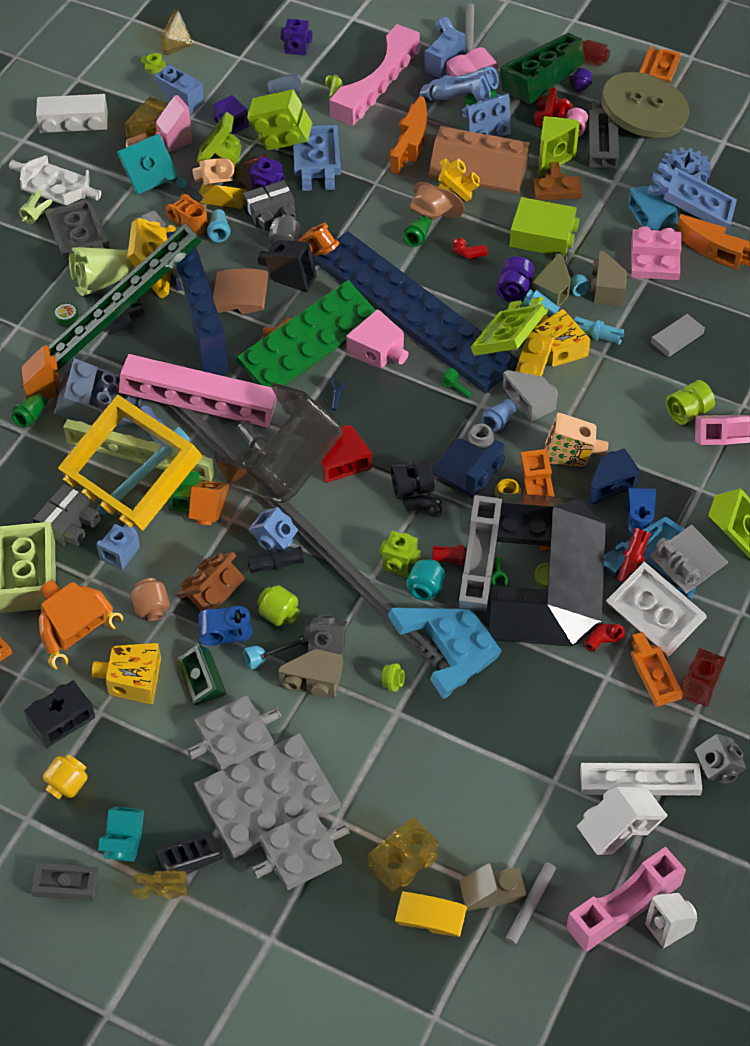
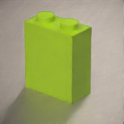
M521 197L511 227L509 247L550 255L562 252L563 257H565L568 248L572 249L575 234L572 233L577 232L580 218L576 217L577 207Z

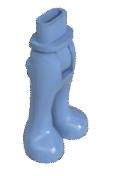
M484 67L469 74L454 77L445 75L441 79L431 81L430 84H425L420 90V96L424 97V99L428 98L430 101H445L461 95L473 94L476 101L481 100L483 102V99L491 98L490 90L498 88V74L495 68Z

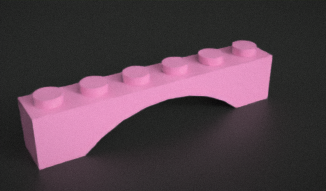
M396 24L386 36V56L380 67L363 80L340 87L329 100L330 117L354 126L359 119H362L368 108L375 104L381 93L387 90L388 85L397 79L401 70L406 68L414 55L419 53L421 49V43L419 42L420 32Z
M750 415L695 416V442L700 445L750 442Z

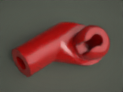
M455 238L453 240L454 247L452 249L454 253L466 259L487 256L485 244L469 247L465 245L466 240L464 238Z
M601 624L586 639L584 647L590 652H595L601 643L618 642L624 637L625 629L620 624Z

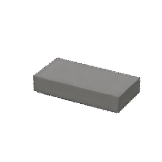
M686 314L654 335L651 343L667 357H670L704 334L705 328L690 315Z

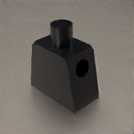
M277 240L268 252L260 251L258 255V264L268 266L271 279L279 284L307 292L317 278L309 242Z

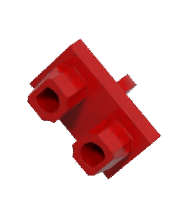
M556 87L549 88L548 95L540 96L537 99L539 111H535L534 114L537 127L543 126L544 116L563 118L573 108L571 102L566 98L557 99Z

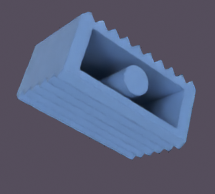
M449 27L424 52V71L438 78L445 76L446 62L455 56L465 55V34Z

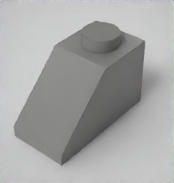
M509 370L503 373L502 389L530 422L556 410L558 392L544 377Z

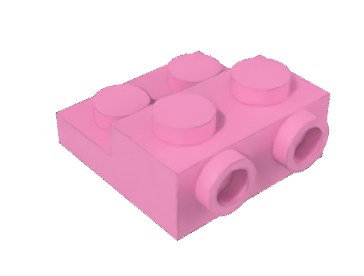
M640 227L638 230L633 229L631 239V277L679 280L681 232H675L671 228H665L662 231H653L648 227Z

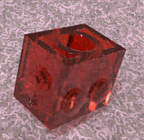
M699 648L694 661L689 666L688 675L683 680V698L709 707L721 678L726 658Z

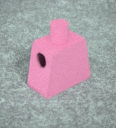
M378 309L346 336L347 353L378 368L385 366L391 359L401 365L408 358V351L403 349L404 333Z

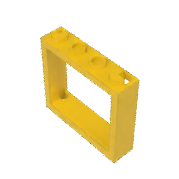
M117 394L60 464L58 469L65 475L63 480L75 489L79 486L83 489L81 493L87 496L89 500L94 502L97 499L102 502L100 507L111 515L116 512L121 516L119 520L130 528L135 525L144 531L202 458V455L192 443ZM123 417H126L178 452V455L133 511L79 474V471Z

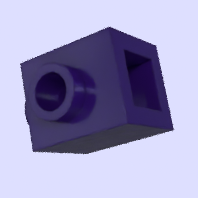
M233 95L214 104L213 119L216 125L223 115L228 112L234 117L230 134H235L249 127L248 109Z

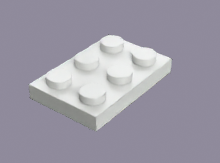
M645 562L606 600L607 604L638 632H644L647 640L653 645L655 644L656 647H660L663 654L667 657L707 618L702 610Z

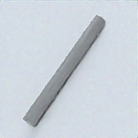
M471 3L466 5L465 55L473 50L474 5Z

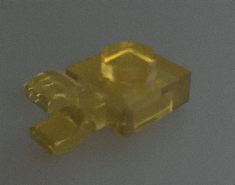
M155 871V875H147L145 873L134 875L135 883L145 884L143 889H133L135 899H146L153 892H156L157 896L167 899L188 896L186 871Z

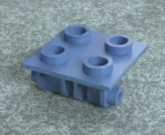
M508 93L505 95L497 94L490 99L485 98L483 102L479 100L477 104L465 105V108L462 109L464 118L468 117L469 132L497 137L511 134Z

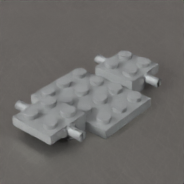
M245 696L195 719L196 726L202 735V742L187 748V752L191 760L208 753L219 772L194 783L195 789L233 859L235 860L261 847L268 860L252 867L256 879L273 871L281 878L286 889L290 890L342 864V858L334 845V841L349 834V829L345 822L328 830L320 822L319 818L341 808V803L300 733L274 745L266 725L281 719L278 708L275 707L261 714L254 708L249 697Z

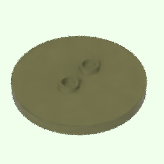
M625 72L617 74L606 82L601 94V103L606 114L620 127L644 137L664 138L673 136L685 127L690 114L688 102L677 88L664 80L646 73Z

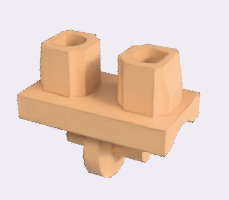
M227 158L200 161V167L192 170L196 183L204 181V185L232 181L234 165Z

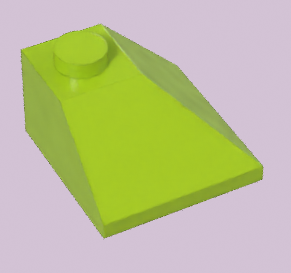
M741 488L715 495L708 516L750 558L749 496Z

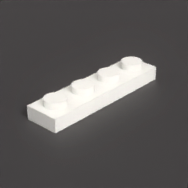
M581 763L580 767L582 795H604L615 786L648 788L652 795H701L702 793L699 763Z

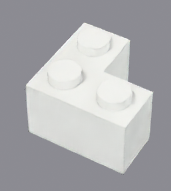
M615 786L603 795L604 799L597 806L585 812L583 815L584 819L577 827L597 855L614 854L632 835H648L668 815L648 788Z

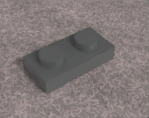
M37 863L31 889L32 896L94 901L99 873L98 868Z

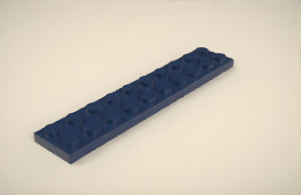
M349 231L337 238L339 245L325 255L321 254L313 257L317 265L342 284L349 280L374 309L381 311L395 325L448 366L456 370L483 393H486L501 382L505 371L516 370L519 359L509 351L474 356L471 346L481 335L482 331Z

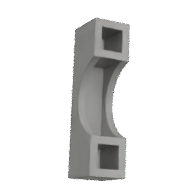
M474 496L459 609H473L474 612L486 613L502 504V499Z

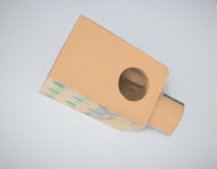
M557 412L545 442V449L548 451L550 464L584 467L587 465L591 454L597 456L607 454L608 442L596 439L595 424Z

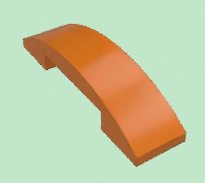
M547 449L521 452L522 474L526 495L555 497ZM538 545L540 552L549 551L550 546Z

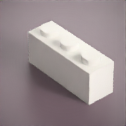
M105 94L37 97L36 117L39 132L107 129L108 110Z

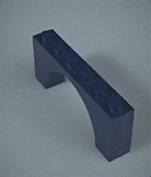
M176 231L166 233L167 239ZM195 247L171 269L172 277L177 291L183 290L185 294L201 370L220 376L229 374L225 333L197 247Z

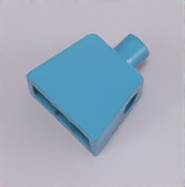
M649 186L630 189L628 207L641 227L660 231L678 222L681 208L664 200V195L654 196L647 192Z

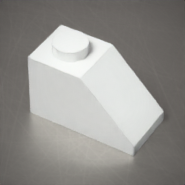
M679 893L660 894L654 896L651 900L645 925L664 949L694 930L697 913L693 905L689 901H685Z

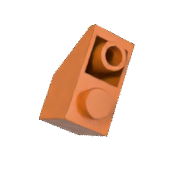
M48 345L42 346L22 365L23 386L27 399L35 393L42 394L46 399L58 398L57 387L61 386L59 372H54V370H58L56 356L50 355Z

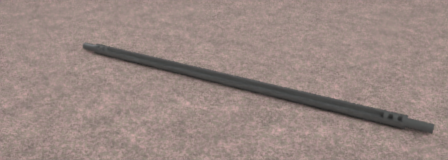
M167 404L272 508L278 507L284 514L288 515L294 526L298 529L297 533L395 628L388 614L390 609L397 607L200 415L194 410ZM420 629L401 634L436 669L440 668L442 670L451 667L438 647Z

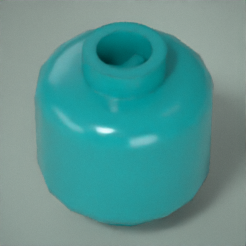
M435 560L417 561L407 578V587L411 595L418 600L428 601L437 598L445 583L446 573Z

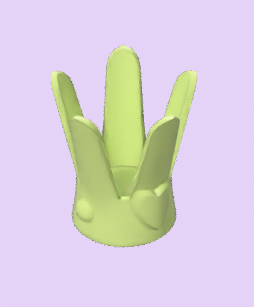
M38 190L35 195L33 192L28 202L19 210V214L23 218L22 222L26 221L33 224L38 219V216L44 214V210L52 203L50 199L42 204L37 203L42 194L41 190Z

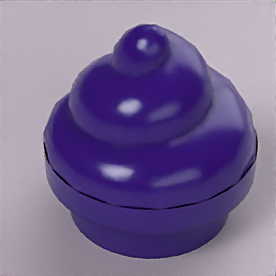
M577 68L571 74L570 80L576 92H581L583 89L591 86L593 79L592 73L589 70Z

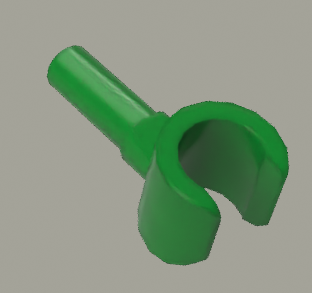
M447 368L443 374L442 385L446 388L454 387L467 398H470L472 393L456 381L459 377L458 372L453 368Z
M496 557L494 559L495 574L492 576L491 588L492 585L495 586L496 581H502L504 586L507 587L508 577L502 572L501 558Z

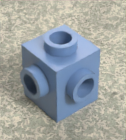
M278 507L262 511L248 529L258 540L259 545L268 552L273 549L281 551L287 549L293 543L292 538L298 531L290 517L284 514Z

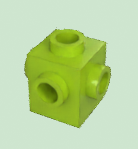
M391 531L388 540H383L379 555L382 556V570L408 578L413 565L420 558L421 550L417 549L418 538L412 537L407 533Z

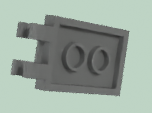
M90 198L44 210L64 261L69 260V255L74 253L71 249L75 247L110 248L109 241Z

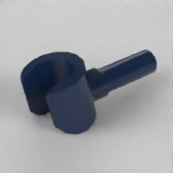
M336 377L331 381L334 390L331 406L333 411H337L341 392L346 389L345 378L342 387L334 385Z

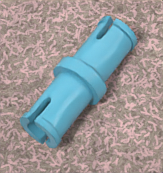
M578 316L575 317L574 321L586 335L592 336V339L597 341L603 339L618 345L621 344L622 339L620 337L623 338L624 329L604 325V322L599 320L593 322Z

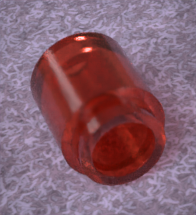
M588 39L586 41L582 40L585 62L598 66L608 62L610 50H608L607 44Z

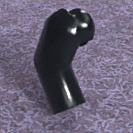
M419 495L403 499L406 512L428 507L429 515L433 516L441 514L443 511L441 507L442 502L436 497Z

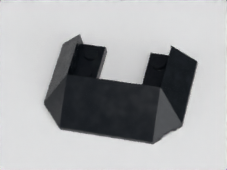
M499 493L502 504L496 542L550 546L547 590L492 585L489 633L495 641L573 647L581 640V637L602 623L606 524L580 498Z

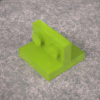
M228 112L223 115L201 144L197 157L198 163L203 160H210L214 153L221 158L231 160L234 166L238 162L242 145L236 136L230 134L234 117Z

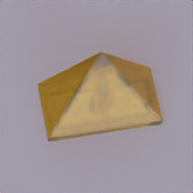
M178 10L173 11L161 36L163 55H169L194 45Z

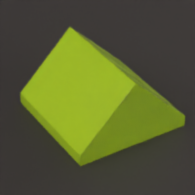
M544 116L538 174L540 176L549 171V162H559L560 166L576 157L580 125L577 119Z

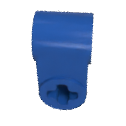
M628 488V531L631 535H633L634 527L644 530L653 524L656 489Z
M243 606L207 609L198 614L199 640L203 645L215 646L223 643L243 642L248 640L253 634L250 613Z

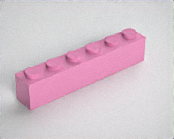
M128 354L121 370L119 393L243 422L248 420L251 424L269 428L275 410L278 389L131 354Z

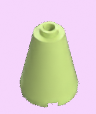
M75 247L71 249L74 253L69 255L72 280L77 279L79 286L75 288L81 296L90 295L121 281L135 269V266L127 258L128 250Z

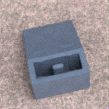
M73 358L63 375L54 414L69 420L94 424L117 394L139 409L142 398L119 393V375ZM123 417L117 424L118 426H136L135 423L126 417Z

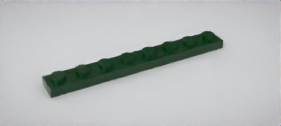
M186 223L49 345L50 355L56 356L58 370L202 242Z

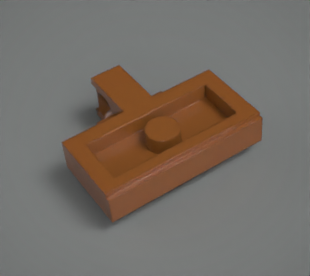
M549 162L548 174H545L544 178L533 179L532 187L535 200L578 199L582 197L579 176L566 177V173H560L559 162Z

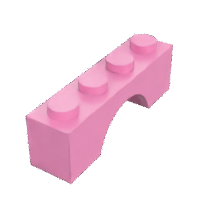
M664 847L642 862L637 871L615 891L601 898L593 896L570 912L566 929L582 949L587 952L650 907L654 896L670 894L680 887L686 869L668 848Z

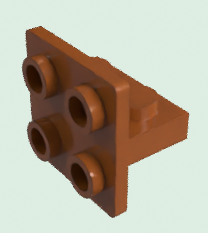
M233 551L224 555L219 553L212 559L210 557L204 559L197 567L199 571L194 576L190 575L180 584L182 589L176 596L179 599L189 597L201 612L207 609H217L245 579L231 563L236 557Z

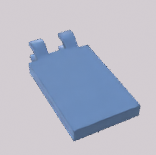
M338 125L312 126L308 142L293 145L295 177H302L303 191L312 190L311 178H325L326 190L335 189L334 175H341Z
M659 163L657 170L663 174L660 175L654 172L651 178L653 183L659 185V187L650 184L647 192L654 196L662 194L664 195V200L706 222L724 226L727 231L731 225L737 199L676 167L672 170L666 164Z

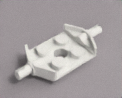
M46 155L27 163H20L15 160L9 163V169L18 171L21 174V190L30 193L34 192V194L41 190V197L63 205H69L79 199H84L86 196L95 200L101 197L100 190L89 187V170H86L85 176L49 164L48 156Z

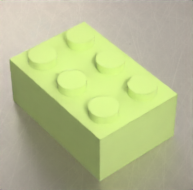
M51 522L0 526V613L41 609V604L47 600L40 592L41 587L50 580L56 583L55 538Z

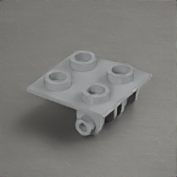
M692 524L671 540H666L665 538L659 540L656 544L658 549L650 554V557L685 594L728 564V561Z

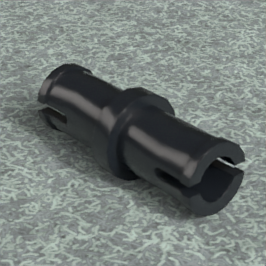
M301 546L282 551L273 549L267 554L247 557L250 574L270 569L279 571L281 567L299 563L303 564V550Z

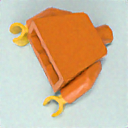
M53 580L46 582L40 589V592L47 599L41 604V614L38 618L40 636L47 653L51 654L48 663L53 669L57 670L55 665L57 657L62 658L64 665L68 664L67 656L60 653V649L63 651L67 650L102 623L107 629H116L112 624L113 617L118 623L123 622V616L120 613L112 612L113 607L99 590L87 586H79L74 582L60 589Z

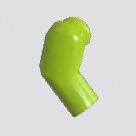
M338 75L326 76L325 86L331 87L329 100L343 86L342 80Z

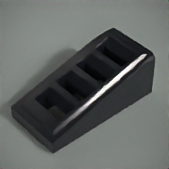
M211 831L154 849L156 860L167 883L223 858V854ZM207 842L212 853L206 854L202 844ZM195 847L200 855L194 858L191 851ZM185 852L188 860L183 861L180 854ZM174 857L177 864L171 865L169 859Z

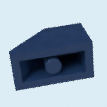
M625 448L611 451L601 457L590 486L588 499L590 504L628 491V488H636L638 486L640 470Z

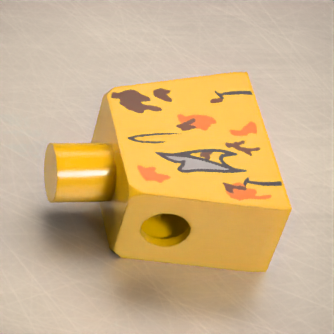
M564 309L534 329L535 333L554 339L547 360L550 366L555 367L582 359L589 354L591 339Z
M159 644L114 646L111 650L109 662H93L92 677L106 679L108 693L111 696L153 704L161 662Z

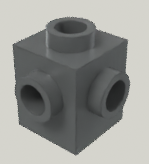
M318 615V618H313L310 625H306L304 642H309L308 651L318 649L342 655L345 649L347 621L335 620V616Z
M715 734L694 749L701 763V772L709 780L723 784L731 783L738 778V774L747 769L742 759L743 752L735 744L733 738Z

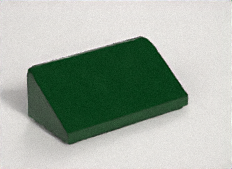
M197 644L177 658L194 705H199L227 694L211 651L208 648Z

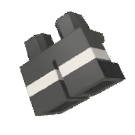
M284 180L265 186V190L261 187L243 193L244 211L248 216L251 215L256 228L262 227L265 231H269L272 221L282 215L293 216L296 220L294 197Z
M63 484L50 499V503L47 502L36 514L33 521L34 523L51 522L54 538L62 547L67 542L79 546L85 537V531L81 526L86 524L91 528L95 527L100 522L99 511L91 507L87 496Z

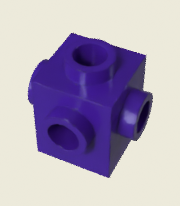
M287 19L286 26L281 28V41H284L285 54L306 56L309 43L311 44L313 39V30H309V21Z
M262 156L256 164L252 165L249 172L253 190L261 187L265 190V186L285 179L282 163Z

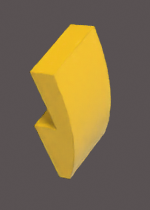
M402 891L395 922L402 926L428 929L431 933L460 937L467 907L463 904L437 897Z

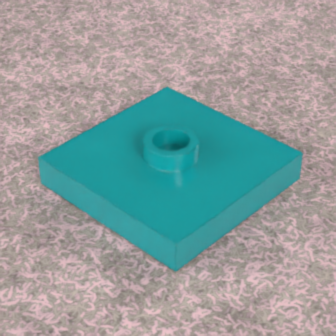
M160 134L117 152L136 195L179 177Z

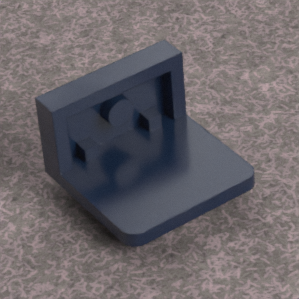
M457 439L432 468L433 475L474 497L488 484L493 474L502 467L505 461V456L503 455L504 443L495 439L485 451L464 439Z

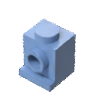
M115 524L102 541L99 540L96 544L100 560L121 570L125 568L140 548L137 531L128 525L121 527Z

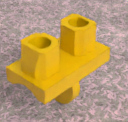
M445 158L440 161L442 171L438 178L440 182L439 188L446 189L454 194L457 193L466 202L472 199V191L479 187V176L474 172L465 176L466 167L460 159L449 162Z

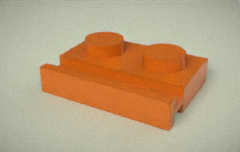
M650 46L640 73L650 74L671 83L679 64L681 53L662 48L658 51L654 50L653 46Z

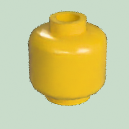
M69 754L66 757L57 756L43 774V780L48 784L45 790L59 800L63 795L67 798H73L88 778L85 772L87 767Z

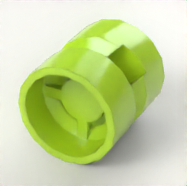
M696 380L685 386L683 391L680 389L670 394L666 398V407L676 423L685 425L694 420L695 416L703 415L715 407V397L705 382Z

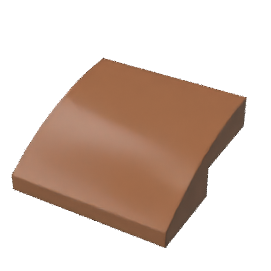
M230 269L217 272L213 299L218 313L238 309L244 315L264 310L268 272L259 269Z

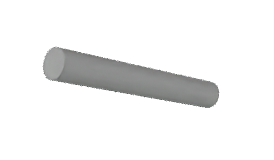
M544 864L505 938L508 944L513 946L517 944L556 870L553 864Z

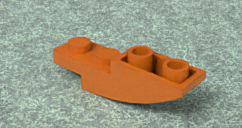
M419 96L415 104H411L407 116L403 117L399 123L401 135L396 147L392 148L388 155L391 173L398 175L407 161L416 163L422 153L427 130V108L425 99L422 96Z
M680 214L676 232H681V240L689 247L710 260L738 270L740 264L750 267V241L726 235V227Z

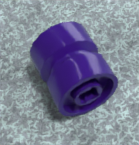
M514 256L505 261L497 284V293L503 300L507 302L524 301L529 292L530 283L535 271L533 264L528 259Z

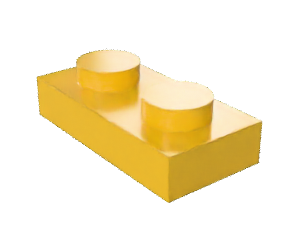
M531 331L524 343L515 372L542 376L554 339Z

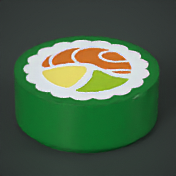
M61 303L54 308V319L60 326H71L79 319L78 309L72 303Z

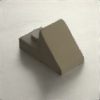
M489 863L459 881L464 905L467 907L466 911L526 900V891L519 867L493 872L492 865Z

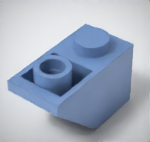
M170 64L154 75L155 81L169 101L178 95L189 107L190 115L204 104L203 84L199 80Z

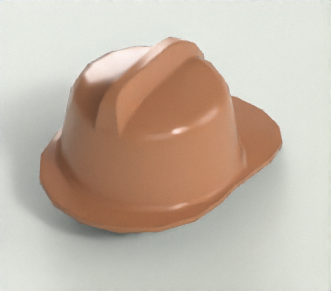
M418 182L414 186L415 196L410 204V209L419 216L429 217L430 220H434L439 216L457 218L463 214L464 204L453 192L426 182Z

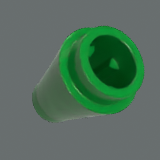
M420 216L404 229L403 239L407 245L417 247L425 242L431 226L429 217Z
M35 393L16 405L11 414L14 423L21 428L32 426L47 404L46 398L40 393Z

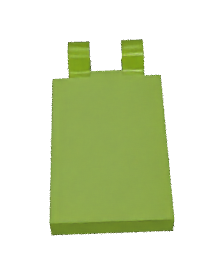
M543 296L532 298L527 307L520 308L521 300L510 302L508 309L500 311L472 344L471 350L473 355L518 349L542 317L548 312V309L544 308V305L541 304Z

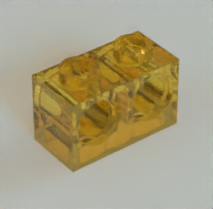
M412 817L368 854L369 868L394 892L400 886H407L414 879L415 873L422 867L428 868L436 861L438 857V840L415 817ZM413 844L422 845L423 848L420 850H414L410 846ZM395 862L400 864L401 866L399 868L392 869L387 865Z

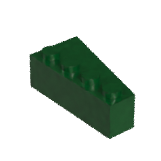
M566 33L500 66L502 90L529 104L533 103L546 93L549 88L554 87L585 63L582 38Z

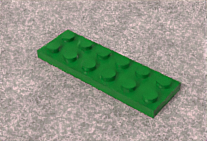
M347 280L237 356L236 362L255 384L275 388L279 391L346 343V336L376 310L352 283Z

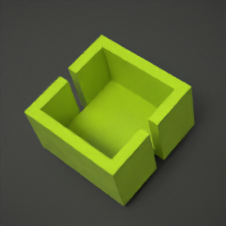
M294 89L252 99L247 118L255 131L259 132L258 136L267 151L308 142L312 121L305 109L301 108L302 104Z

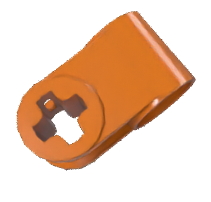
M182 194L177 202L168 204L165 207V212L173 223L181 227L186 223L196 235H202L207 232L206 208L189 195Z
M326 223L312 227L297 240L309 242L312 257L321 254L325 255L339 245L338 240H334L328 231Z

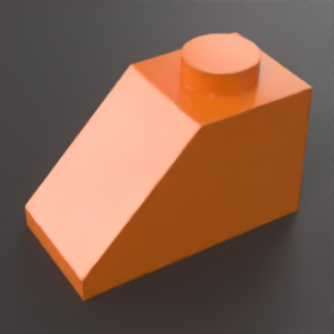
M203 480L192 486L188 519H195L196 523L200 525H212V522L219 520L229 489V483Z

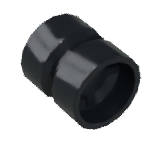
M428 458L415 460L410 466L407 463L391 465L392 485L397 499L410 497L415 491L418 494L434 492V475Z

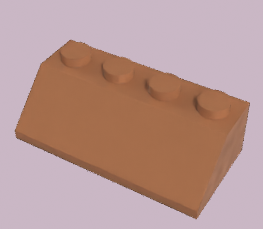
M440 126L434 143L428 177L439 178V174L442 171L440 161L446 158L449 162L460 159L466 167L465 176L473 172L479 176V187L519 194L528 166L530 143Z

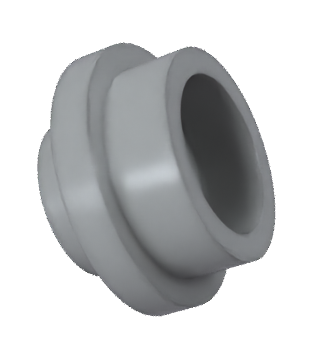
M476 424L468 433V441L479 448H486L493 443L494 433L488 425Z

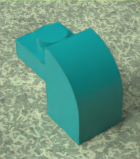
M115 806L108 810L106 834L99 838L98 847L99 851H104L105 859L135 861L142 836L144 809Z

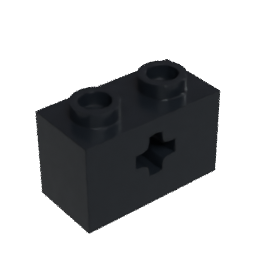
M74 680L58 686L51 694L43 699L32 702L24 710L28 725L46 749L95 719L92 703Z

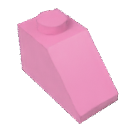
M176 95L171 99L156 121L157 132L155 135L160 134L168 152L193 143L189 107Z

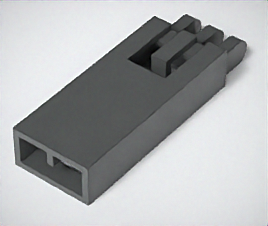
M592 101L591 110H589L588 115L589 168L617 169L619 160L618 125L606 114L601 102L600 107H597L596 101ZM605 125H609V135H604Z

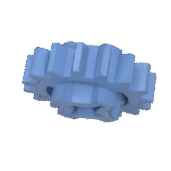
M680 147L678 152L672 149L671 154L665 153L664 159L661 160V163L666 164L670 169L674 170L676 167L707 183V178H710L711 162L707 161V155L700 156V150L694 153L692 148L685 151L683 147Z

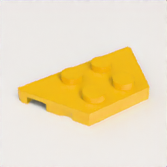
M137 218L131 224L127 258L136 268L167 240L166 233L175 231L176 227L169 225L167 228L161 227L159 222H148L145 219ZM171 270L152 286V289L161 299L169 295Z

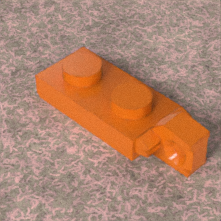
M644 632L634 634L631 642L634 650L631 652L632 661L655 707L681 700L683 692L661 648L656 647L655 644L650 646Z

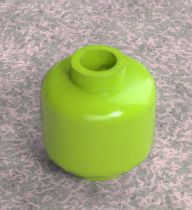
M280 585L273 586L272 588L267 587L257 601L259 614L278 627L285 625L287 622L293 623L300 612L297 608L298 598Z

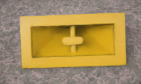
M202 183L199 193L204 198L199 203L242 209L244 205L243 193L248 192V190L213 184L204 185Z

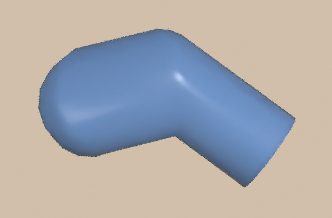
M441 17L436 21L435 25L436 27L439 26V31L445 32L449 27L455 29L447 17Z

